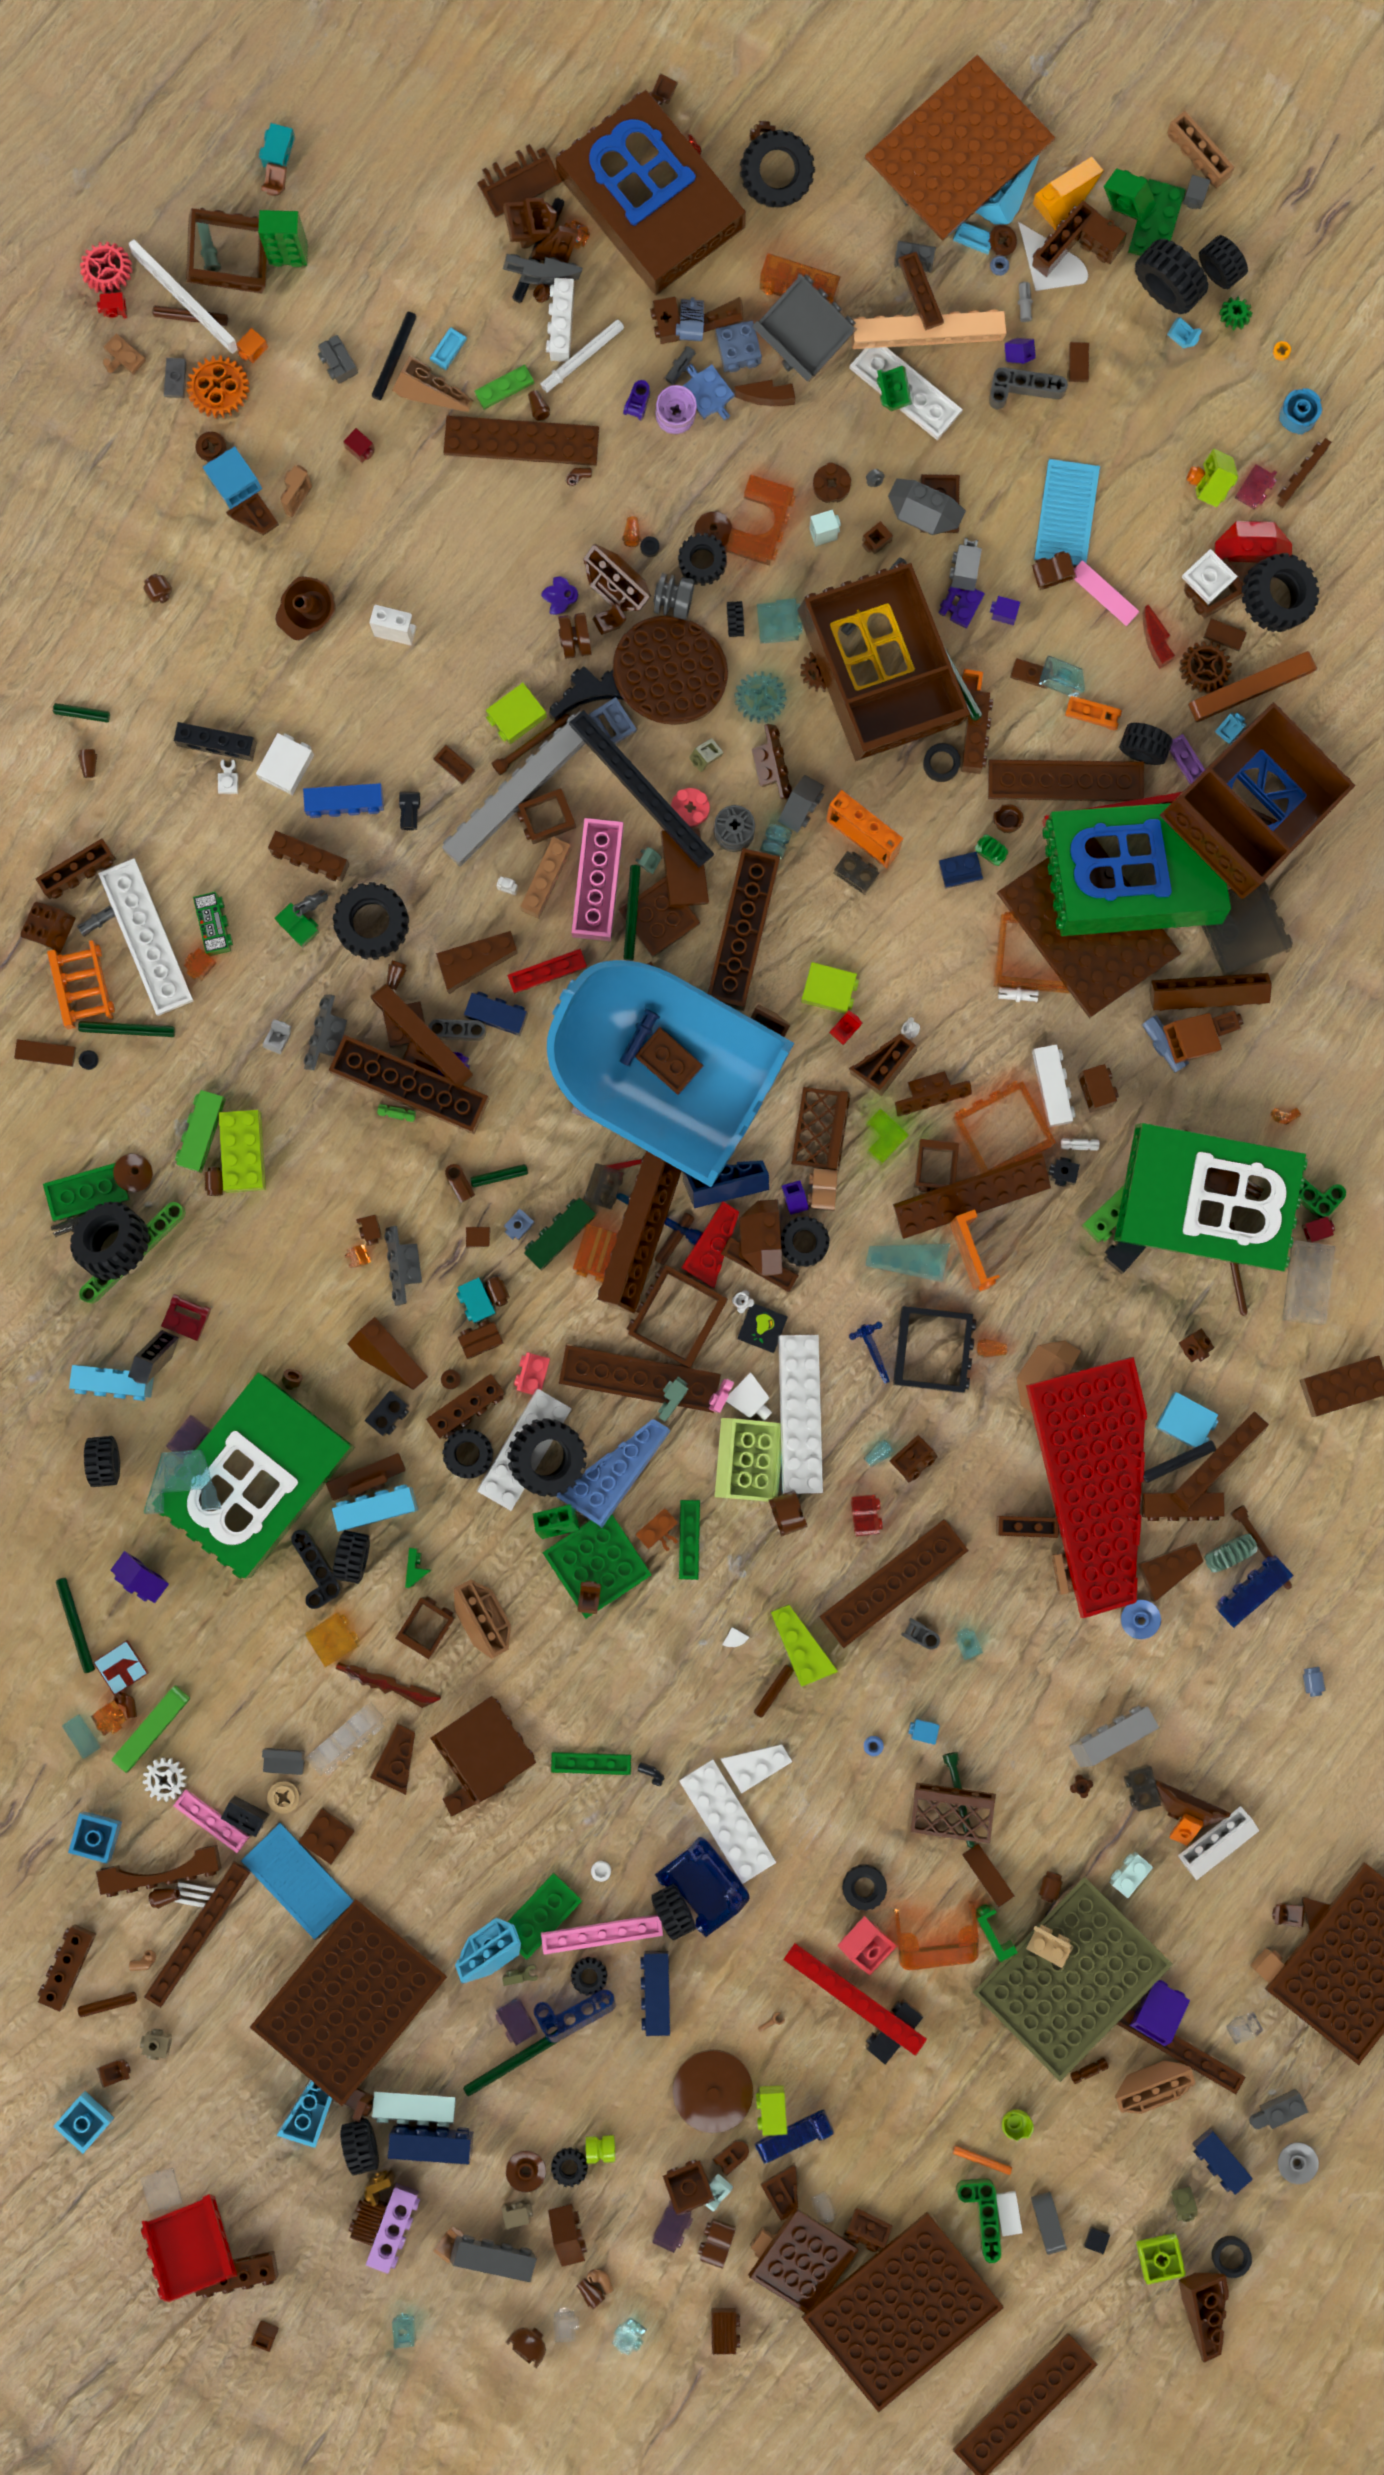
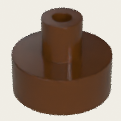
M294 1369L285 1370L282 1376V1382L288 1390L299 1387L303 1379L302 1374Z

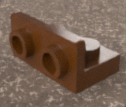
M917 1435L889 1462L910 1483L912 1480H916L926 1467L933 1465L938 1456Z
M856 2208L848 2228L844 2231V2235L848 2237L849 2241L856 2244H864L866 2249L877 2253V2251L879 2252L885 2248L893 2225Z

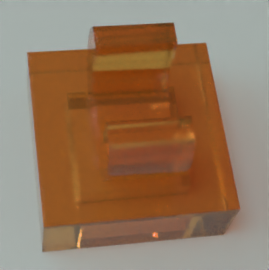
M364 1245L351 1247L347 1250L348 1253L345 1254V1258L350 1257L352 1264L348 1265L349 1268L361 1267L371 1263Z

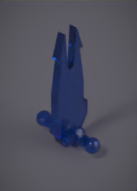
M879 1321L873 1325L863 1324L861 1328L857 1329V1332L849 1334V1339L855 1340L858 1337L864 1339L879 1371V1375L884 1384H886L890 1380L871 1335L875 1330L881 1329L883 1324Z

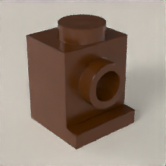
M880 521L863 535L862 546L868 553L872 551L875 555L884 546L892 542L893 535ZM877 539L879 542L875 544L872 540Z
M376 1215L356 1219L357 1223L362 1225L359 1228L361 1239H365L367 1242V1246L378 1244V1240L383 1239Z

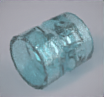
M769 824L765 833L767 839L763 840L760 852L780 856V859H783L787 849L785 844L789 843L792 832L782 826Z

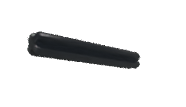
M1210 1440L1144 1471V1480L1149 1483L1215 1452L1217 1449L1214 1442Z

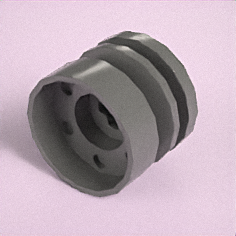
M662 573L655 589L653 600L654 613L659 614L661 607L664 606L663 614L667 616L670 608H674V618L687 620L695 580L682 577L679 585H675V575H671L670 581L667 583V573Z
M731 805L722 809L716 816L714 824V835L719 846L730 852L742 851V848L746 849L750 846L755 833V821L751 812L739 805ZM733 823H736L738 826L737 830H733Z

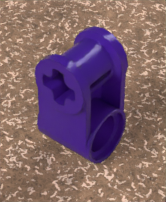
M639 380L634 383L630 396L626 401L623 415L629 414L642 421L650 398V387L646 381ZM642 388L646 390V393L640 395L637 393V390Z

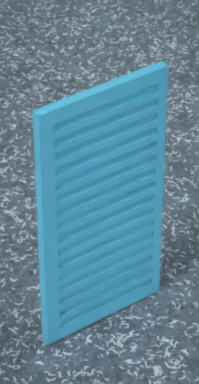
M1054 459L1048 460L1034 560L1047 558L1048 560L1053 558L1054 554L1065 551V553L1071 555L1074 566H1078L1082 560L1085 563L1087 562L1100 466Z

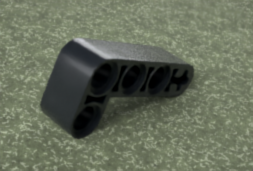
M306 1530L295 1531L291 1536L292 1544L319 1586L307 1594L305 1602L309 1608L318 1609L337 1598L342 1592V1585L339 1580L334 1579L333 1570L311 1534ZM298 1534L305 1535L306 1538L303 1539L305 1544H311L312 1546L302 1550L301 1548L305 1547L303 1542L297 1541L299 1539ZM309 1550L316 1552V1559L314 1561H310L307 1558ZM319 1567H324L327 1570L324 1578H320L317 1574ZM330 1584L337 1586L335 1595L328 1593L327 1588ZM313 1594L320 1597V1603L317 1606L313 1605L310 1601Z

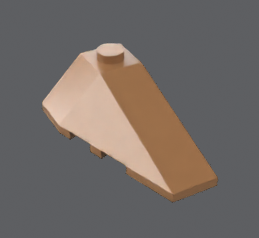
M409 355L392 391L396 392L398 396L409 400L469 412L474 400L457 387L448 386L444 377L441 375L439 377L435 376L430 372L432 368Z

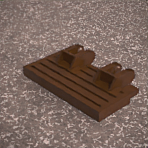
M530 144L526 146V151L533 162L529 165L525 161L520 150L516 151L519 162L516 161L503 168L506 177H504L497 162L493 163V169L499 178L495 183L489 170L486 167L482 169L489 186L485 179L480 180L477 184L495 218L504 214L503 206L505 203L523 202L525 198H534L562 183L544 147L537 150L540 157L538 159Z

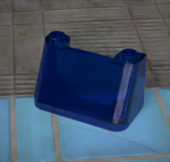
M698 1837L655 1874L662 1886L667 1887L674 1884L678 1887L682 1896L698 1914L695 1920L696 1928L705 1938L737 1915L750 1899V1895L744 1885L703 1837Z

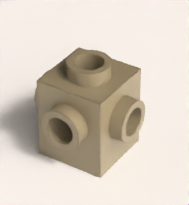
M161 2029L148 2031L141 2038L140 2048H143L142 2055H147V2058L152 2060H159V2057L167 2058L170 2052L172 2035L163 2033L164 2030Z

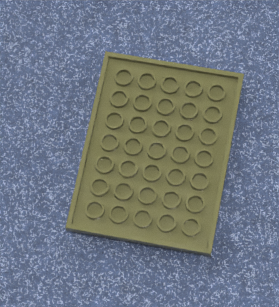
M1085 1877L1037 1925V1927H1040L1042 1924L1053 1931L1052 1935L1058 1937L1060 1934L1071 1940L1070 1944L1074 1947L1064 1967L1061 1968L1026 1949L1035 1932L1033 1930L1016 1947L1018 1953L1004 1960L973 1992L1060 2082L1173 1966Z

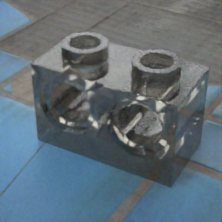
M847 851L834 869L833 874L866 895L879 876L878 868L871 863L866 864L861 860L862 857L857 853ZM847 862H851L854 864L855 868L853 870H847L844 867V864ZM863 873H867L870 875L871 879L869 881H863L860 878V875Z
M595 1163L583 1200L612 1210L617 1199V1192L623 1182L624 1172Z
M1145 1765L1125 1770L1124 1782L1127 1788L1130 1787L1131 1795L1129 1796L1131 1807H1135L1137 1811L1161 1806L1152 1767ZM1138 1773H1142L1144 1777L1143 1782L1140 1784L1134 1782V1777ZM1147 1793L1149 1796L1148 1801L1144 1804L1140 1803V1795Z

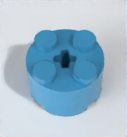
M1307 388L1293 390L1287 395L1280 408L1279 421L1292 433L1302 435L1314 427L1321 415L1320 397L1317 393Z

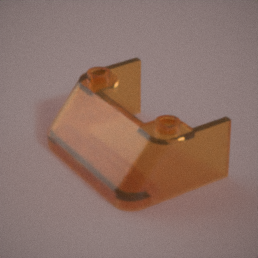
M968 1901L971 1925L960 1929L958 1933L959 1943L919 1947L918 1939L914 1934L909 1932L901 1933L899 1913L897 1909H893L900 1966L905 1970H917L975 1962L979 1956V1935L976 1909L973 1901Z

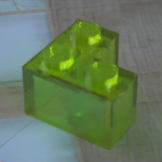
M881 1108L866 1124L879 1137L868 1149L867 1154L881 1166L909 1136Z

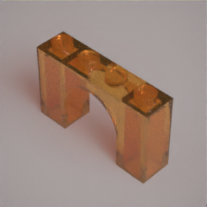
M750 474L744 492V499L767 506L774 514L775 523L769 531L760 535L732 528L726 545V552L770 566L771 561L776 560L778 554L776 546L778 542H782L784 536L782 528L784 524H788L790 518L788 510L789 507L794 506L796 496L794 495V488Z

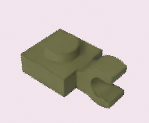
M529 1965L524 1972H518V1969L506 1971V1975L502 1977L503 1985L537 1980L538 1975L531 1976L529 1974L531 1969H536V1965Z

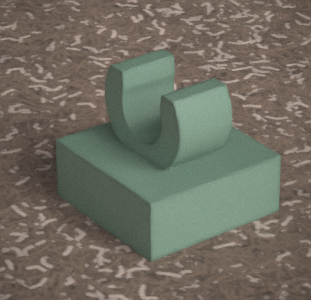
M647 847L646 850L642 849L640 851L643 854L642 858H636L635 861L644 870L653 874L662 857L654 849Z

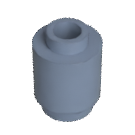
M1320 1667L1304 1669L1305 1692L1310 1693V1697L1321 1696L1322 1691H1326L1323 1672L1320 1671Z

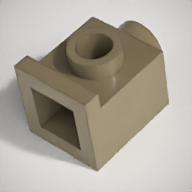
M521 2201L510 2204L511 2207H508L507 2203L503 2204L502 2213L506 2229L530 2224V2217H533L531 2204H522Z

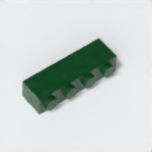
M580 1197L577 1200H571L566 1206L568 1209L563 1214L561 1212L558 1213L552 1220L554 1223L549 1228L547 1226L544 1227L538 1234L540 1237L535 1242L532 1240L525 1246L524 1249L526 1251L524 1254L541 1271L597 1216Z

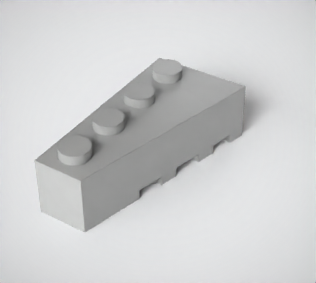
M1138 1705L1129 1710L1130 1714L1116 1717L1113 1719V1723L1105 1724L1097 1728L1096 1732L1081 1737L1079 1741L1069 1745L1080 1767L1094 1766L1157 1730L1159 1726L1150 1709Z

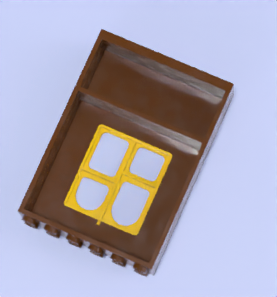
M904 562L899 563L893 567L894 569L887 571L885 568L877 571L876 575L870 577L869 575H864L853 583L846 581L840 585L841 587L835 589L828 587L822 591L823 593L817 595L816 593L808 594L804 597L805 599L797 610L855 761L959 726L970 715L912 563L906 565ZM873 613L884 614L890 621L893 632L876 639L872 638L867 627L869 616ZM844 623H853L858 626L866 644L867 652L850 658L846 657L838 638L839 627ZM896 641L906 662L907 670L887 676L876 648L880 645ZM871 660L878 675V680L858 686L852 674L851 666Z

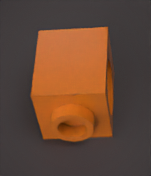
M252 328L236 344L239 351L238 355L244 361L248 359L252 364L268 348L266 340Z

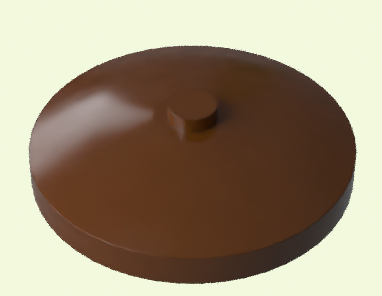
M714 2049L698 2052L681 2065L675 2076L673 2084L674 2104L682 2119L699 2131L720 2133L730 2130L745 2118L751 2107L753 2083L750 2073L737 2057L728 2052Z

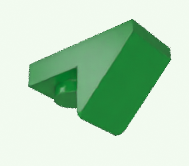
M409 1548L405 1588H411L432 1571L431 1569L417 1568V1564H421L422 1553H418L419 1548Z

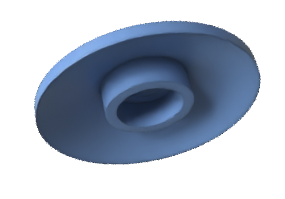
M1137 1600L1136 1603L1127 1605L1121 1615V1624L1124 1631L1132 1638L1147 1639L1159 1630L1161 1615L1153 1603L1146 1600ZM1144 1618L1145 1623L1139 1624L1138 1620Z

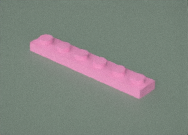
M657 1914L541 1933L544 1955L663 1936L662 1924Z

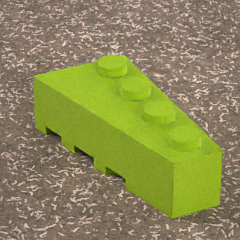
M789 1604L771 1611L801 1687L838 1672Z

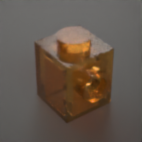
M198 948L194 954L190 953L186 957V963L183 966L187 969L185 973L192 979L198 978L202 981L216 965V962Z

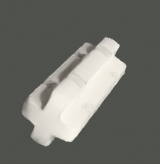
M1063 1138L1061 1139L1060 1146L1061 1149L1066 1150L1071 1148L1072 1150L1090 1149L1097 1151L1099 1149V1140L1091 1139L1088 1141V1139L1070 1140Z

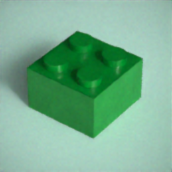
M1116 168L1103 186L1112 210L1138 221L1144 222L1156 205L1149 181L1145 177H1138L1127 170L1123 171Z

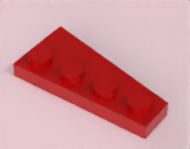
M724 1201L719 1205L681 1266L683 1270L715 1289L724 1259L721 1252L729 1237L733 1234L739 1215L738 1210Z

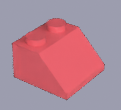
M865 1916L837 1945L853 1963L869 1976L897 1947L893 1941Z

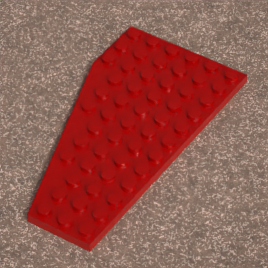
M1129 1357L1026 1385L1080 1618L1094 1616L1134 1604L1137 1601L1138 1577H1136L1141 1532L1140 1502L1141 1485L1144 1481L1145 1452L1143 1450L1147 1411L1134 1357Z

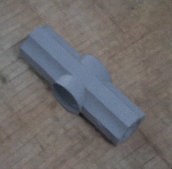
M1157 1015L1142 1024L1152 1039L1155 1050L1161 1057L1165 1058L1174 1073L1189 1064L1188 1061L1175 1064L1163 1029L1164 1025Z

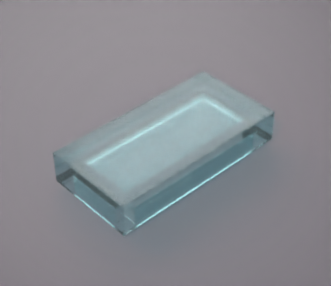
M80 1714L62 1725L83 1759L101 1748Z

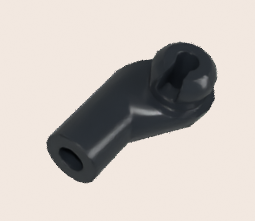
M642 1762L639 1764L638 1772L654 1777L652 1784L662 1786L665 1777L658 1769Z

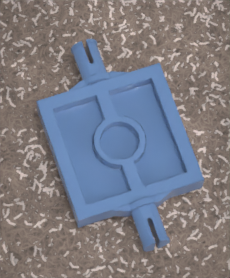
M693 364L687 366V371L692 378L683 387H686L693 393L696 398V410L701 417L705 419L709 415L718 412L724 421L727 420L730 414H728L724 406L735 395L713 365L699 373Z

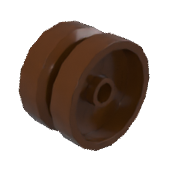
M585 612L575 614L574 627L571 626V620L568 615L558 616L560 625L558 631L565 659L575 658V645L579 646L581 656L592 655Z

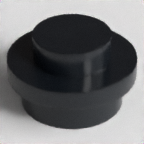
M87 1050L80 1054L79 1064L82 1068L92 1070L98 1065L99 1058L95 1052Z

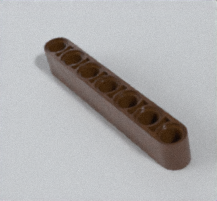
M384 984L370 996L381 1011L456 1088L459 1089L473 1076L469 1068L387 984Z

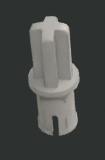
M1022 282L1019 284L1018 305H1020V321L1029 322L1032 320L1031 304L1033 300L1031 299L1030 283Z

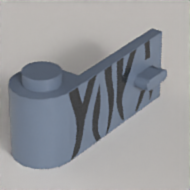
M691 297V300L681 299L680 324H676V336H679V340L702 341L704 301L695 300L694 297Z

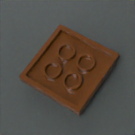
M666 876L638 897L636 935L652 957H655L700 925L699 920L688 906L670 907ZM627 904L619 909V912L625 920L627 915Z

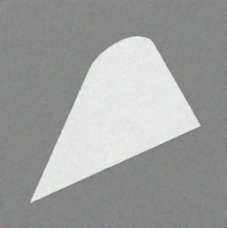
M1018 222L1036 291L1083 284L1087 281L1088 272L1084 263L1070 252L1065 255L1047 277L1032 266L1034 259L1032 256L1038 248H1042L1046 238Z

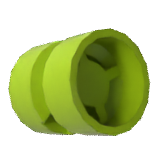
M614 2135L602 2136L601 2140L595 2136L586 2137L587 2164H595L600 2159L604 2163L615 2162Z

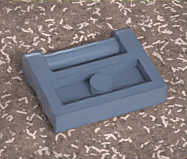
M616 697L588 714L615 745L637 731ZM602 714L616 734L612 738L599 719V716Z

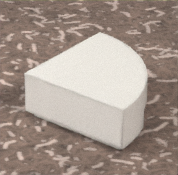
M732 1627L722 1645L738 1647L744 1644L749 1636Z

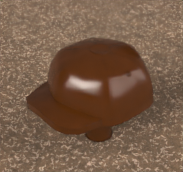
M297 577L283 593L275 621L279 628L290 638L298 641L303 640L313 632L320 631L332 618L336 611L334 595L329 586L317 578Z

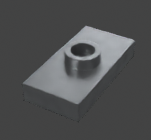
M166 358L165 397L184 398L186 359Z

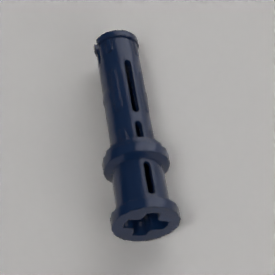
M647 1008L644 1010L645 1014L640 1023L636 1024L637 1030L619 1060L626 1066H631L647 1035L652 1033L651 1029L656 1020L661 1017Z

